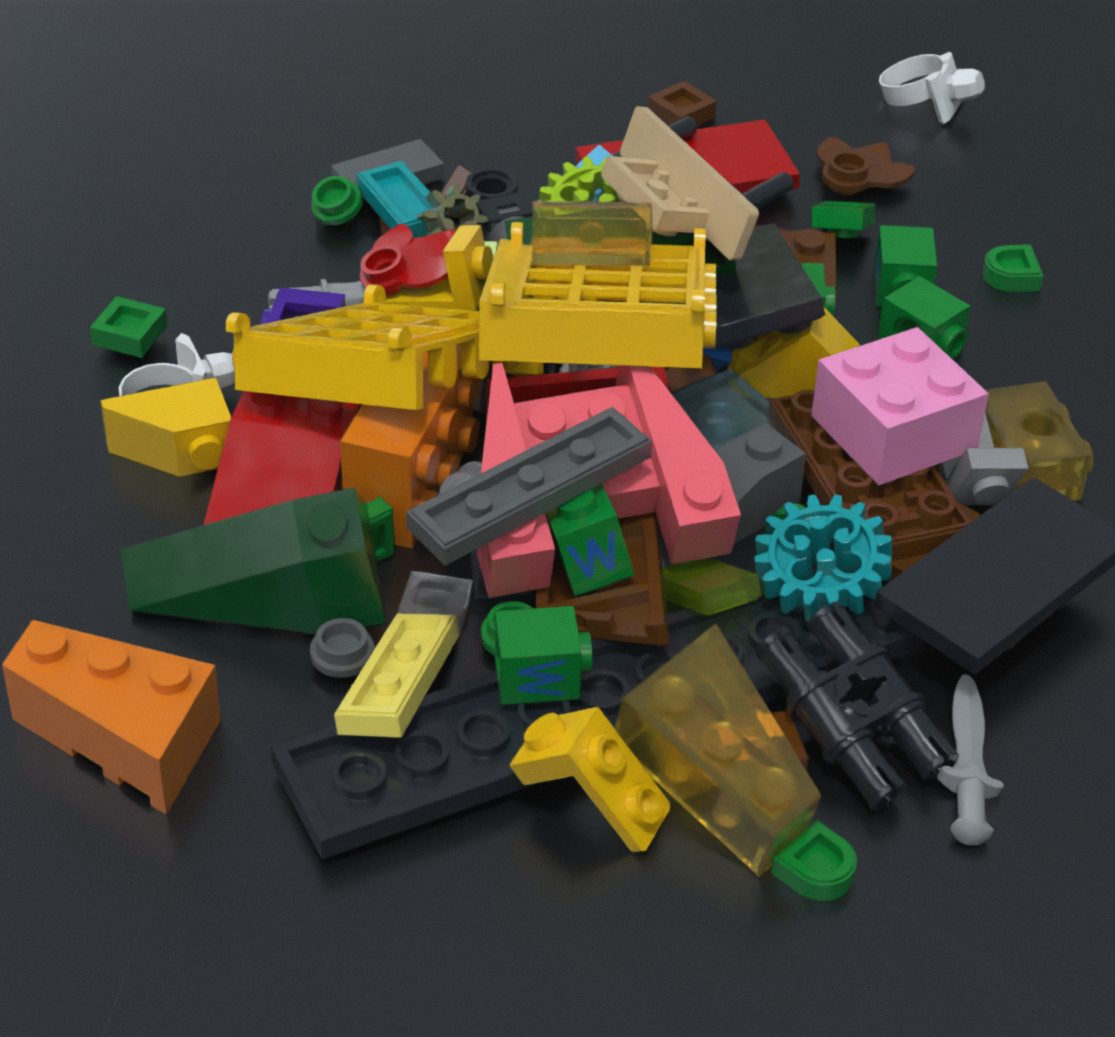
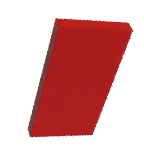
M766 120L697 129L693 136L683 140L724 179L737 187L736 190L741 194L781 172H786L792 176L794 181L792 190L799 189L800 173ZM623 140L576 147V165L598 145H601L611 155L620 151Z

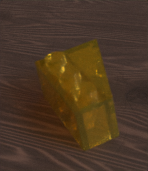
M714 624L623 697L615 730L650 777L758 876L762 875L772 866L773 857L809 827L821 794L717 624Z

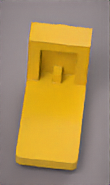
M481 225L460 226L443 250L448 278L425 288L412 289L404 287L397 293L386 295V301L380 303L477 310L494 259L491 248L485 246Z
M599 707L561 715L549 713L534 721L524 734V744L509 765L524 785L574 776L629 850L633 853L647 850L670 810V802Z

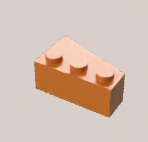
M36 620L31 621L2 664L12 719L72 757L79 752L102 767L104 777L117 785H121L125 781L150 797L151 806L166 815L221 721L216 668L213 664Z

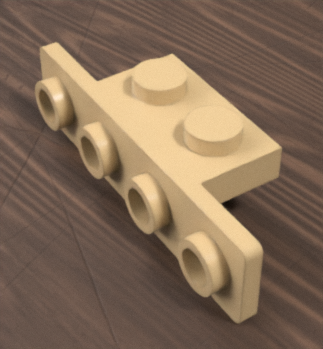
M637 106L633 112L620 149L622 157L608 156L601 177L618 193L619 200L633 207L646 220L645 225L653 232L664 236H675L677 232L694 233V228H706V238L729 260H741L759 216L758 209L648 107Z

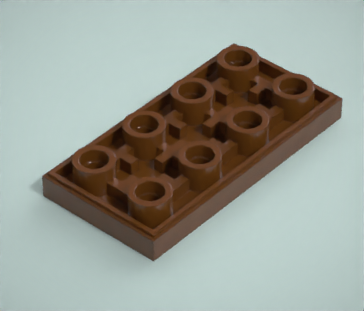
M801 390L794 395L769 400L768 417L776 430L806 453L804 476L821 504L829 505L835 494L841 495L842 508L847 510L859 502L864 503L866 520L880 516L883 520V535L891 536V560L930 553L972 522L935 466L878 485L811 416L814 399L813 390Z

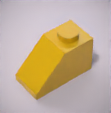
M824 307L826 316L811 321V325L803 331L791 334H784L779 331L757 336L756 341L747 347L733 350L732 362L728 365L724 386L732 393L767 398L790 396L801 390L815 391L819 359L859 347L860 344Z
M216 378L100 400L106 444L110 453L178 477L218 469L231 415Z

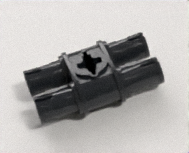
M835 601L830 605L832 613L827 606L823 607L809 620L807 627L814 633L839 667L830 672L826 670L819 671L794 638V634L789 628L779 630L780 641L775 633L768 636L757 647L755 654L762 660L788 695L785 700L787 704L786 710L790 715L798 716L822 748L821 757L823 760L831 763L833 766L840 765L868 802L870 809L876 811L883 807L882 799L888 805L899 797L907 788V783L904 779L900 778L873 742L874 740L883 735L885 737L892 736L920 772V776L924 781L932 780L935 777L934 770L938 774L943 766L951 767L959 758V754L950 746L924 712L927 708L926 698L920 691L914 692L889 659L890 651L879 643H871L852 620L844 605L840 601Z

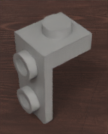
M986 413L984 415L978 448H967L962 456L938 464L941 477L957 501L962 505L997 504L1012 493L1028 470L1023 448H994Z

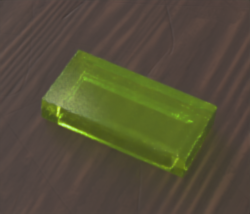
M711 558L663 567L666 600L706 616L757 600L758 597L762 596L758 574Z

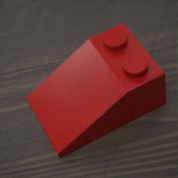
M243 391L230 419L204 525L286 501L343 490L340 441L362 404Z

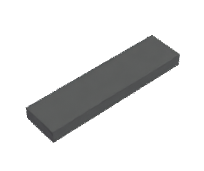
M611 407L406 511L407 529L446 566L651 458L652 440L614 407Z

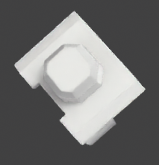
M950 51L941 56L925 54L907 58L887 68L879 78V84L887 104L892 106H908L932 98L938 120L942 124L952 118L961 102L977 98L985 89L982 73L975 69H956ZM928 75L927 77L915 81L913 83L900 85L913 78Z
M181 333L175 340L178 365L156 363L134 369L120 383L118 387L119 396L134 394L149 386L163 384L175 386L211 378L217 379L220 389L231 386L235 383L232 354L226 352L208 354L201 360L190 337Z

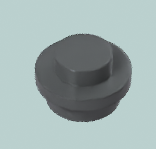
M347 618L333 619L321 625L310 644V658L313 666L325 675L339 678L359 674L374 651L373 639L367 633L365 627L361 623Z

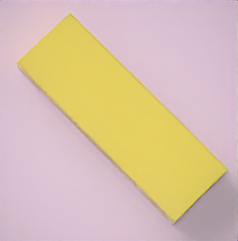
M396 614L334 714L337 734L402 737L459 637L457 617L439 614Z

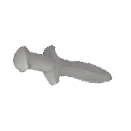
M962 675L957 683L952 704V725L959 758L953 767L943 766L937 778L942 784L957 794L958 819L952 824L950 831L958 841L966 846H978L986 842L994 832V829L986 821L985 799L997 797L1004 785L1000 780L993 779L986 773L983 762L985 718L982 701L973 678L969 675Z

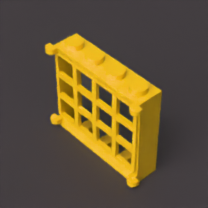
M512 222L511 240L500 239L479 300V360L702 368L703 348L715 349L717 314L716 264L705 263L706 228H694V246L531 241L530 245L523 244V222ZM531 280L571 281V284H542L529 282ZM524 295L567 296L568 300L523 299ZM582 297H596L597 300L627 301V302L581 301V300H582ZM640 302H665V303H686V304L640 303Z
M370 284L364 291V303L250 327V319L247 314L232 312L226 320V332H231L234 336L232 362L235 369V390L409 410L423 409V352L428 351V381L432 387L452 388L457 378L456 344L461 345L462 375L465 378L484 379L487 376L489 361L479 360V311L380 303L386 301L384 287ZM523 297V299H535L530 297ZM492 361L493 364L503 363L505 372L532 375L543 374V363Z

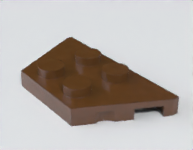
M655 512L618 519L635 575L589 592L574 596L555 547L550 587L536 589V608L574 606L578 633L589 632L592 639L652 645L670 644L659 523Z

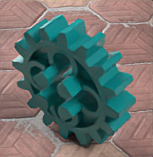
M814 494L808 496L807 508L800 510L791 502L784 504V520L768 516L765 520L767 534L757 535L755 539L757 556H754L756 577L762 580L764 596L767 599L780 595V606L783 613L787 614L797 606L804 607L805 621H809L818 610L825 606L832 613L831 603L840 601L844 607L848 606L850 610L859 615L864 612L863 596L876 599L877 591L882 588V581L891 580V536L883 535V520L880 516L866 520L864 503L859 502L847 510L842 508L841 495L835 494L829 505H820L818 498ZM833 538L834 551L830 550V542ZM812 561L817 565V572L814 577Z

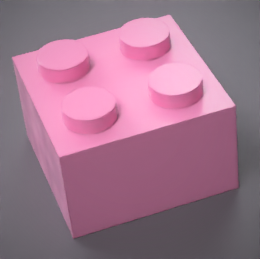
M916 327L819 359L811 416L878 485L962 456L967 448H978L989 393L924 332Z

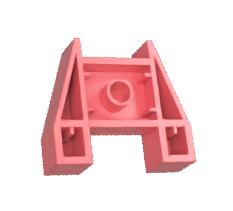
M503 363L493 364L481 473L614 407L652 440L651 458L602 483L618 519L655 512L671 565L732 553L741 513L724 462L650 366L618 365L616 386L514 403ZM545 513L476 549L488 598L550 587L555 547Z

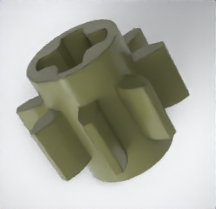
M455 183L448 187L446 199L437 190L426 195L432 208L417 215L418 220L426 222L429 231L426 236L454 229L456 232L460 226L481 225L487 222L488 218L484 215H479L476 205L480 199L479 194L471 197L460 194V185ZM451 209L452 217L460 219V225L455 228L453 220L444 216V212Z

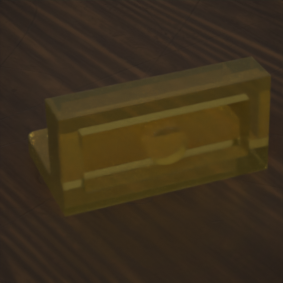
M533 201L532 265L650 266L651 203Z

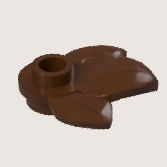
M831 136L824 140L817 149V158L824 166L822 171L823 182L832 188L834 192L841 195H855L869 187H897L907 183L915 173V166L898 162L891 163V155L886 142L851 149L842 140Z

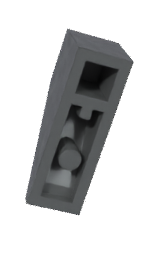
M763 423L731 440L716 451L724 462L741 513L734 544L765 527V520L768 516L774 514L784 504L788 502L800 504L806 453L767 423ZM659 526L665 582L708 559L704 558L671 565Z

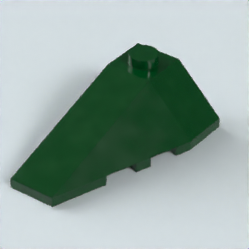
M355 487L286 501L120 549L128 605L131 612L199 621L212 620L244 624L247 627L262 629L275 628L299 631L310 635H316L321 625L338 618L355 620L361 623L365 629L388 624L367 503Z

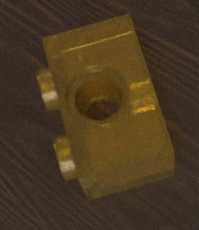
M1047 382L986 389L985 391L989 395L985 413L994 448L1024 449L1028 470L1013 491L1035 477L1069 499L1080 500L1086 476L1091 473L1093 468L1092 450L1089 443L1079 436L1070 421L1066 406L1058 402Z

